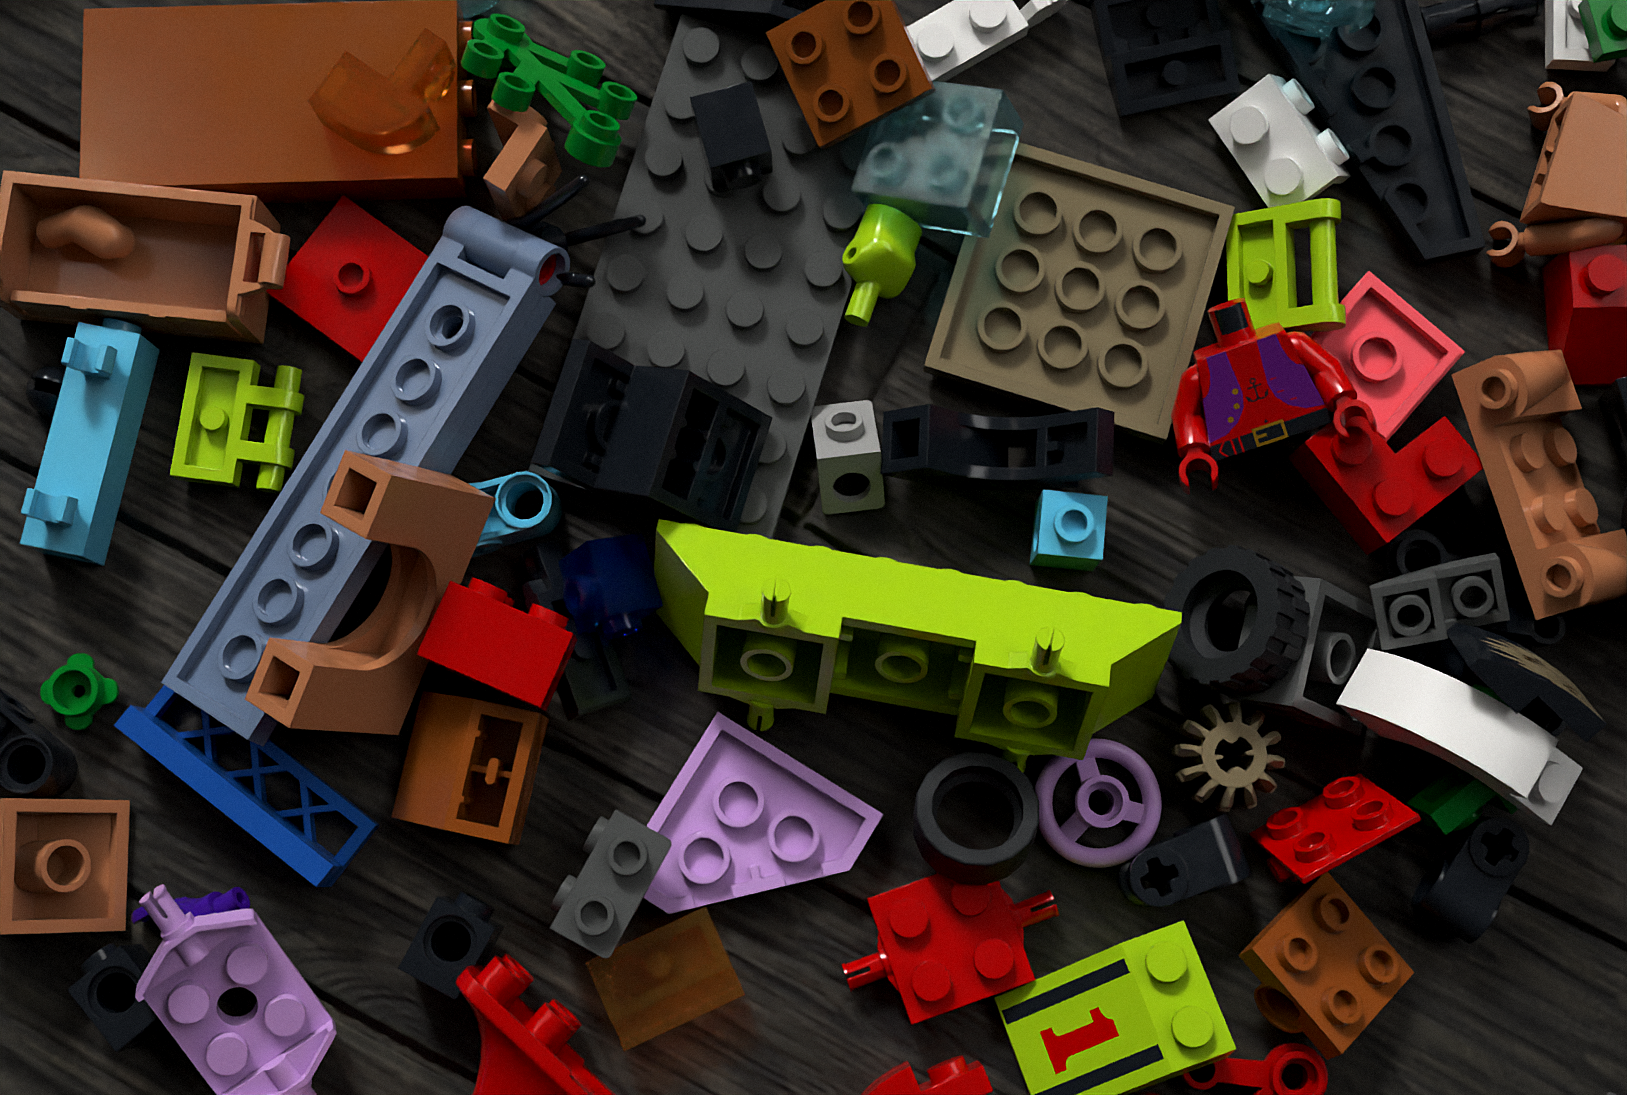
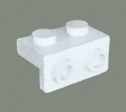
M1272 74L1266 75L1209 119V122L1268 208L1311 200L1332 184H1341L1351 177L1343 165L1350 158L1348 152L1329 128L1322 133L1308 114L1315 106L1305 89L1294 78L1286 82L1282 77Z

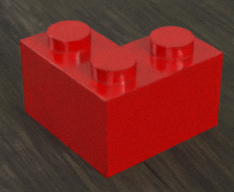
M1355 416L1345 424V429L1353 444L1344 443L1336 431L1334 422H1331L1287 457L1366 555L1390 542L1483 469L1480 457L1446 416L1435 422L1396 453L1393 452L1377 431L1375 433L1372 431L1366 418Z
M474 577L471 578L468 587L450 580L417 655L437 667L546 711L578 641L573 633L565 630L569 619L534 603L528 614L513 608L515 600L507 597L509 593Z

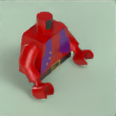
M1245 298L1221 303L1207 311L1217 343L1193 352L1195 365L1189 367L1181 374L1171 413L1178 455L1183 459L1179 466V483L1184 493L1190 494L1187 477L1192 471H1206L1211 476L1212 491H1214L1218 486V466L1216 461L1334 422L1340 439L1350 445L1353 442L1345 429V424L1352 417L1362 416L1366 418L1372 431L1376 432L1377 423L1372 409L1367 403L1356 400L1357 392L1338 359L1306 333L1296 331L1286 333L1279 322L1255 329ZM1329 411L1335 412L1333 421Z

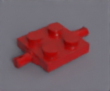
M937 873L867 898L878 930V952L846 964H841L845 976L870 968V971L847 979L850 991L887 977L888 981L900 993L910 1024L914 1025L1032 982L1036 979L1024 950L1023 928L1052 917H1059L1056 904L1031 912V909L1053 902L1054 897L1050 890H1046L1044 893L1013 903L1010 896L1002 889L999 881L986 885L960 884Z

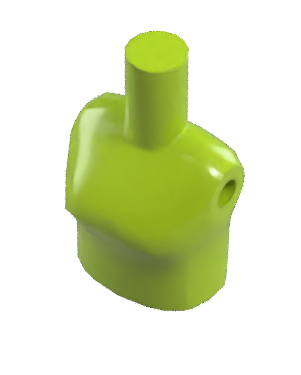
M869 204L866 207L859 228L842 257L844 269L856 282L844 317L848 322L858 326L868 325L878 297L890 299L903 291L916 266L914 254L923 233L922 229L910 217L888 205Z

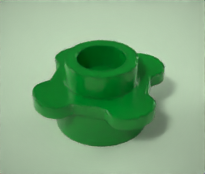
M76 653L69 657L67 665L58 668L42 684L40 696L44 703L51 705L57 712L65 715V724L69 728L84 730L92 724L93 715L104 704H112L117 700L119 686L114 679L104 678L95 669V661L92 656L85 653ZM82 685L85 688V694L78 698L75 696V689Z

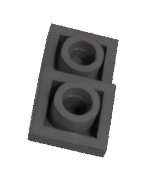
M1496 553L1424 568L1369 586L1382 651L1448 639L1447 630L1454 623L1475 627L1510 620L1500 559Z

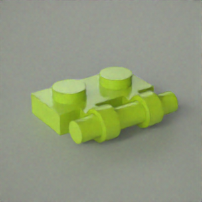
M192 352L170 476L182 481L239 488L243 463L260 466L256 489L263 492L280 494L285 470H292L295 450L289 448L294 417L302 414L304 395L299 393L302 370L291 366H277L274 388L257 386L261 366L254 360ZM253 409L269 411L264 443L248 441Z

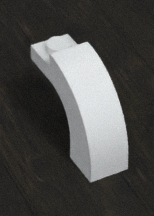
M1367 648L1336 702L1338 706L1379 736L1415 746L1446 760L1489 786L1533 820L1552 825L1583 769L1555 747L1559 741L1557 738L1520 713L1516 714L1505 704L1453 677L1397 655Z

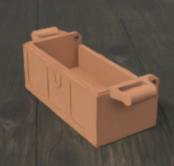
M3 170L0 186V307L21 320L78 325V322L102 326L104 318H113L135 324L142 328L141 332L263 344L270 295L266 291L268 289L279 290L284 288L291 238L280 233L281 225L258 196ZM79 205H93L107 212L120 224L128 226L134 233L135 246L129 256L122 259L113 258L107 260L97 257L74 242L57 249H48L39 241L36 226L40 220Z

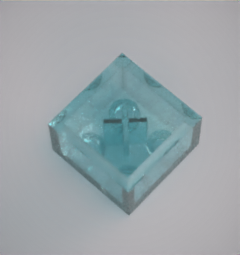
M932 81L936 92L871 125L851 191L865 207L869 204L888 205L910 217L922 228L989 238L1024 123L1004 90Z

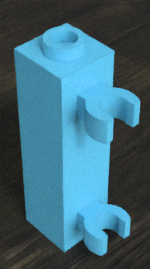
M104 318L102 326L78 322L75 337H67L61 359V364L66 366V371L35 488H27L20 513L27 516L20 544L43 554L104 566L160 351L141 335V327L118 319Z

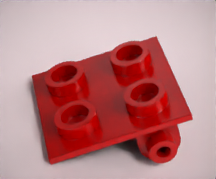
M1359 773L1355 776L1342 777L1332 781L1323 789L1322 794L1298 807H1289L1277 811L1268 818L1265 825L1250 832L1249 835L1255 843L1272 856L1266 862L1271 873L1279 883L1289 878L1293 882L1299 880L1306 884L1421 821L1418 813Z

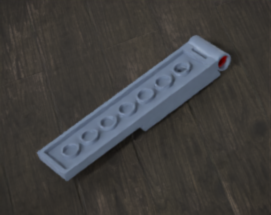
M461 206L451 213L445 223L440 240L162 680V684L247 740L260 746L265 745L278 721L245 700V697L269 637L327 643L389 544L365 539L320 513L344 451L348 450L451 474L556 303L549 296L556 293L563 286L556 275L569 272L570 258L566 250L470 206Z

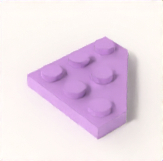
M717 712L647 824V827L669 838L672 846L647 890L644 899L671 914L849 871L883 814Z

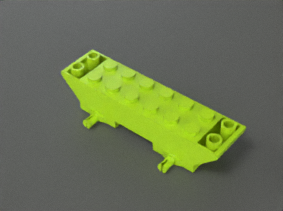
M659 519L656 528L652 608L700 666L698 691L729 696L749 704L747 723L754 730L757 728L759 716H762L760 731H765L772 727L775 709L795 708L826 714L829 694L833 693L956 715L957 721L954 737L984 742L1002 749L1003 753L1000 758L1011 763L1015 762L1014 765L1022 773L1025 771L1029 755H1056L1083 760L1092 734L1153 698L1182 620V612L1160 609L1150 604H1132L1093 597L1083 592L1059 591L1031 586L1015 580L1003 581L964 574L953 569H936L897 562L886 557L874 558L835 551L824 546H807L773 540L757 534L745 535L711 529L695 523H678Z

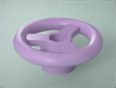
M1091 739L1083 760L1053 755L1041 770L1034 789L1039 800L1038 828L1042 836L1059 855L1081 866L1107 868L1127 862L1138 855L1149 844L1159 825L1162 800L1159 784L1152 769L1134 750L1112 740ZM1095 758L1109 759L1125 767L1139 785L1142 804L1129 801L1128 792L1119 780L1108 775H1100ZM1075 764L1081 782L1075 795L1076 811L1059 827L1053 812V792L1060 776L1070 766ZM1095 790L1104 792L1109 798V809L1103 815L1094 813L1089 807V796ZM1122 820L1138 824L1130 836L1111 847L1090 848L1075 842L1088 827L1108 828Z

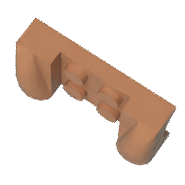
M1562 350L1533 351L1493 356L1451 374L1535 620L1626 596L1627 535L1625 529L1600 533L1597 524L1598 508L1591 493L1585 489L1575 462L1577 458L1575 442L1570 433L1564 429L1560 419L1562 416L1582 409Z

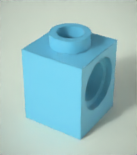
M1043 489L1035 503L1030 565L1093 571L1103 560L1108 496Z

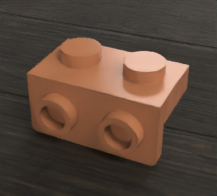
M492 99L487 109L504 148L483 179L501 218L507 221L510 218L526 214L555 193L556 187L553 184L561 174L562 169L554 149L555 143L551 140L548 128L546 127L548 124L546 119L530 106L525 112H515L498 105Z

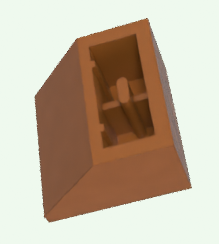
M422 691L391 818L497 842L519 845L549 719L538 712L473 698Z

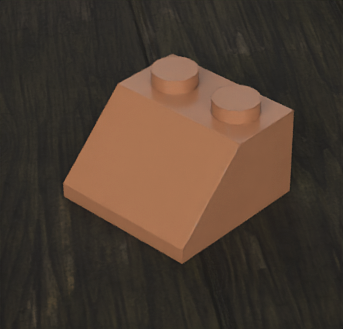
M0 799V935L126 931L130 800Z

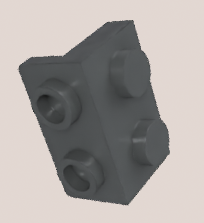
M615 810L610 820L601 816L583 846L582 851L590 856L578 878L570 874L566 877L551 904L550 909L558 914L550 929L602 958L611 957L672 846L671 840L621 811Z

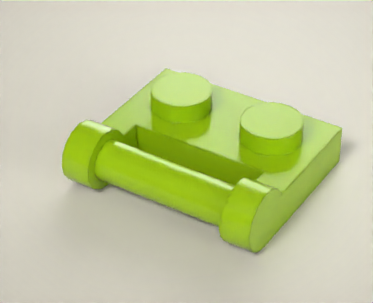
M1321 198L1233 214L1226 236L1228 301L1245 298L1255 329L1278 322L1286 333L1293 331H1334L1346 326L1345 305L1339 304L1335 226L1342 222L1340 201L1331 198ZM1309 227L1313 305L1297 307L1294 229Z

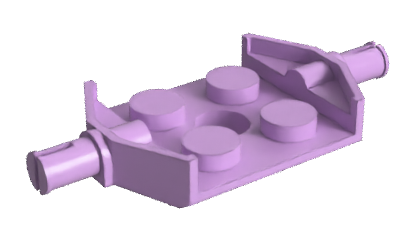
M164 884L154 888L153 895L150 891L140 899L139 904L144 907L161 930L160 936L163 940L136 986L135 998L138 1002L145 999L215 1094L317 1095L311 1087L312 1077L337 1034L336 1023L254 909H239L194 916L191 911L187 914L182 912L166 890ZM242 987L250 990L257 998L254 1008L243 1016L225 1014L219 1008L217 1001L228 989Z

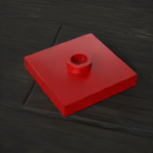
M343 195L288 263L284 288L279 290L268 289L266 292L271 298L362 363L428 259V256Z

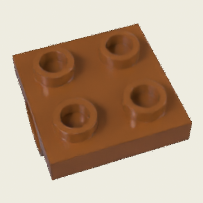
M825 0L765 32L819 148L827 149L936 92L894 0Z
M1328 872L1309 881L1238 955L1261 981V984L1255 989L1254 999L1262 1015L1272 1025L1288 1033L1303 1031L1327 1060L1343 1054L1414 974L1409 965Z

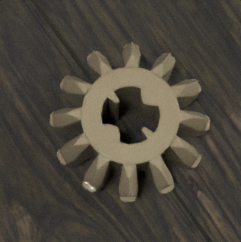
M1231 701L1227 703L1222 717L1211 704L1200 708V719L1203 726L1191 720L1184 721L1180 726L1183 735L1191 740L1193 745L1177 744L1172 747V756L1180 759H1190L1191 767L1179 770L1175 774L1177 781L1182 783L1197 777L1200 782L1193 790L1191 799L1196 803H1203L1215 790L1214 804L1218 812H1229L1234 802V796L1244 809H1251L1257 806V796L1254 788L1266 794L1273 793L1277 788L1275 781L1264 772V769L1274 770L1284 768L1285 758L1279 755H1267L1266 746L1277 744L1281 740L1280 733L1278 731H1271L1260 736L1257 730L1263 724L1265 714L1259 710L1249 714L1242 723V709L1239 702ZM1233 743L1239 750V754L1233 755V758L1241 759L1240 766L1222 770L1216 760L1222 759L1223 756L1215 755L1216 747H1223Z

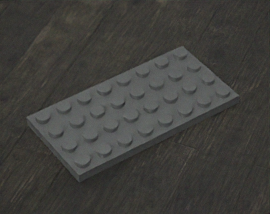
M681 14L613 220L641 214L645 216L646 224L642 227L606 238L593 276L596 279V284L589 288L573 339L590 340L634 365L689 370L771 416V425L736 533L745 535L757 534L773 539L810 424L811 414L821 389L854 284V280L843 267V253L854 238L866 207L869 204H879L910 105L827 149L819 148L769 39ZM751 81L772 150L773 173L763 175L762 181L748 188L731 190L725 185L713 189L693 121L690 97ZM530 464L528 472L539 475L545 481L604 498L537 465ZM640 509L683 523H690L674 514Z

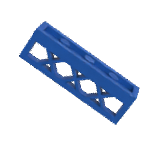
M165 685L146 708L130 705L114 724L117 729L315 887H332L380 826L270 737L264 746L250 741L251 769L228 772L218 764L216 736L237 733L227 726L215 727L214 717L202 709L203 729L178 732L161 718L179 696V694ZM204 738L205 752L189 740ZM263 752L279 765L264 767ZM289 772L300 782L302 808L277 811L267 803L265 775ZM253 777L254 791L238 779ZM312 791L328 804L313 806ZM338 811L358 827L335 856L316 841L314 814ZM303 816L304 831L288 818Z

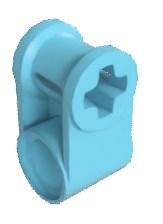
M528 471L516 472L484 482L468 483L496 498L472 558L491 553L503 546L542 537L552 532L559 524L562 516V502L558 493L537 474ZM528 491L542 492L544 503L541 511L530 519H518L515 514V506L521 495Z

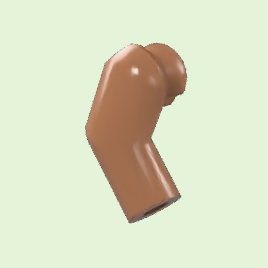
M79 205L40 220L36 226L39 241L48 249H57L74 242L97 257L107 260L125 258L131 254L135 246L134 233L128 226L120 224L107 212L93 205Z

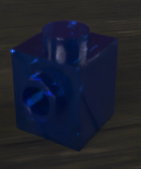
M642 533L589 540L558 561L564 582V602L568 611L573 614L578 635L604 631L606 639L627 636L643 628L641 620L663 607Z

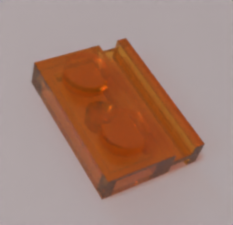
M707 906L617 947L609 958L598 956L585 962L609 1019L619 1036L623 1051L631 1049L746 994Z

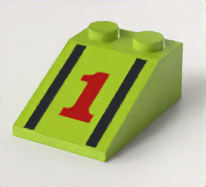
M1184 920L1122 942L994 998L1030 1095H1127L1223 1060L1236 1050Z

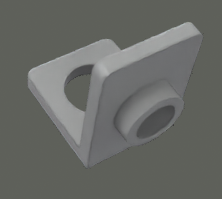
M863 400L814 406L811 414V423L823 513L837 514L882 508L885 505L883 475L880 474L881 450L872 402ZM847 473L863 474L870 481L866 490L854 496L839 494L834 490L833 485L840 476Z

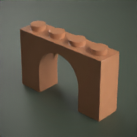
M345 450L320 513L365 539L390 544L392 565L388 584L382 598L370 616L358 628L343 638L327 643H314L269 637L245 700L292 729L399 735L429 662L417 655V652L450 580L461 584L496 498L451 474Z

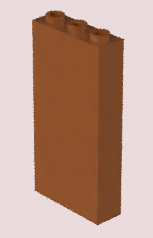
M390 0L84 9L79 178L258 196L262 203L339 201L343 195L351 201L467 198V177L477 176L478 170L476 142L474 139H467V118L477 116V91L475 81L467 80V70L462 67L461 59L467 42L474 39L472 36L474 21L465 20L458 0Z

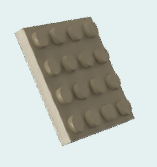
M996 135L923 372L1056 413L1096 407L1115 412V431L1163 445L1167 440L1171 427V413L1180 377L1188 369L1235 207Z

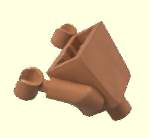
M1545 82L1537 89L1539 100L1542 104L1549 106L1536 107L1533 105L1529 106L1527 111L1532 125L1536 129L1548 132L1519 221L1528 226L1524 232H1518L1514 225L1506 221L1495 222L1490 227L1488 233L1492 239H1512L1506 248L1502 250L1492 249L1486 252L1492 263L1498 267H1511L1521 261L1525 252L1532 257L1565 254L1568 251L1574 252L1601 245H1609L1618 238H1623L1627 235V99L1617 94L1575 91L1564 97L1563 90L1558 84Z

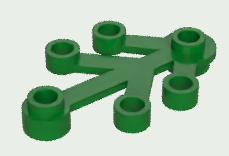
M491 14L490 18L476 20L472 29L474 39L467 42L461 59L462 67L482 78L493 79L497 77L491 97L498 105L511 111H527L535 89H537L571 125L564 144L567 152L577 160L591 166H611L622 141L621 136L618 134L620 125L615 119L627 120L630 118L637 95L628 87L609 81L602 83L600 90L596 89L606 65L599 57L589 52L573 50L569 58L532 42L530 37L524 33V25L507 15ZM500 67L516 68L513 73L501 72L498 75ZM577 100L593 106L599 111L586 110Z

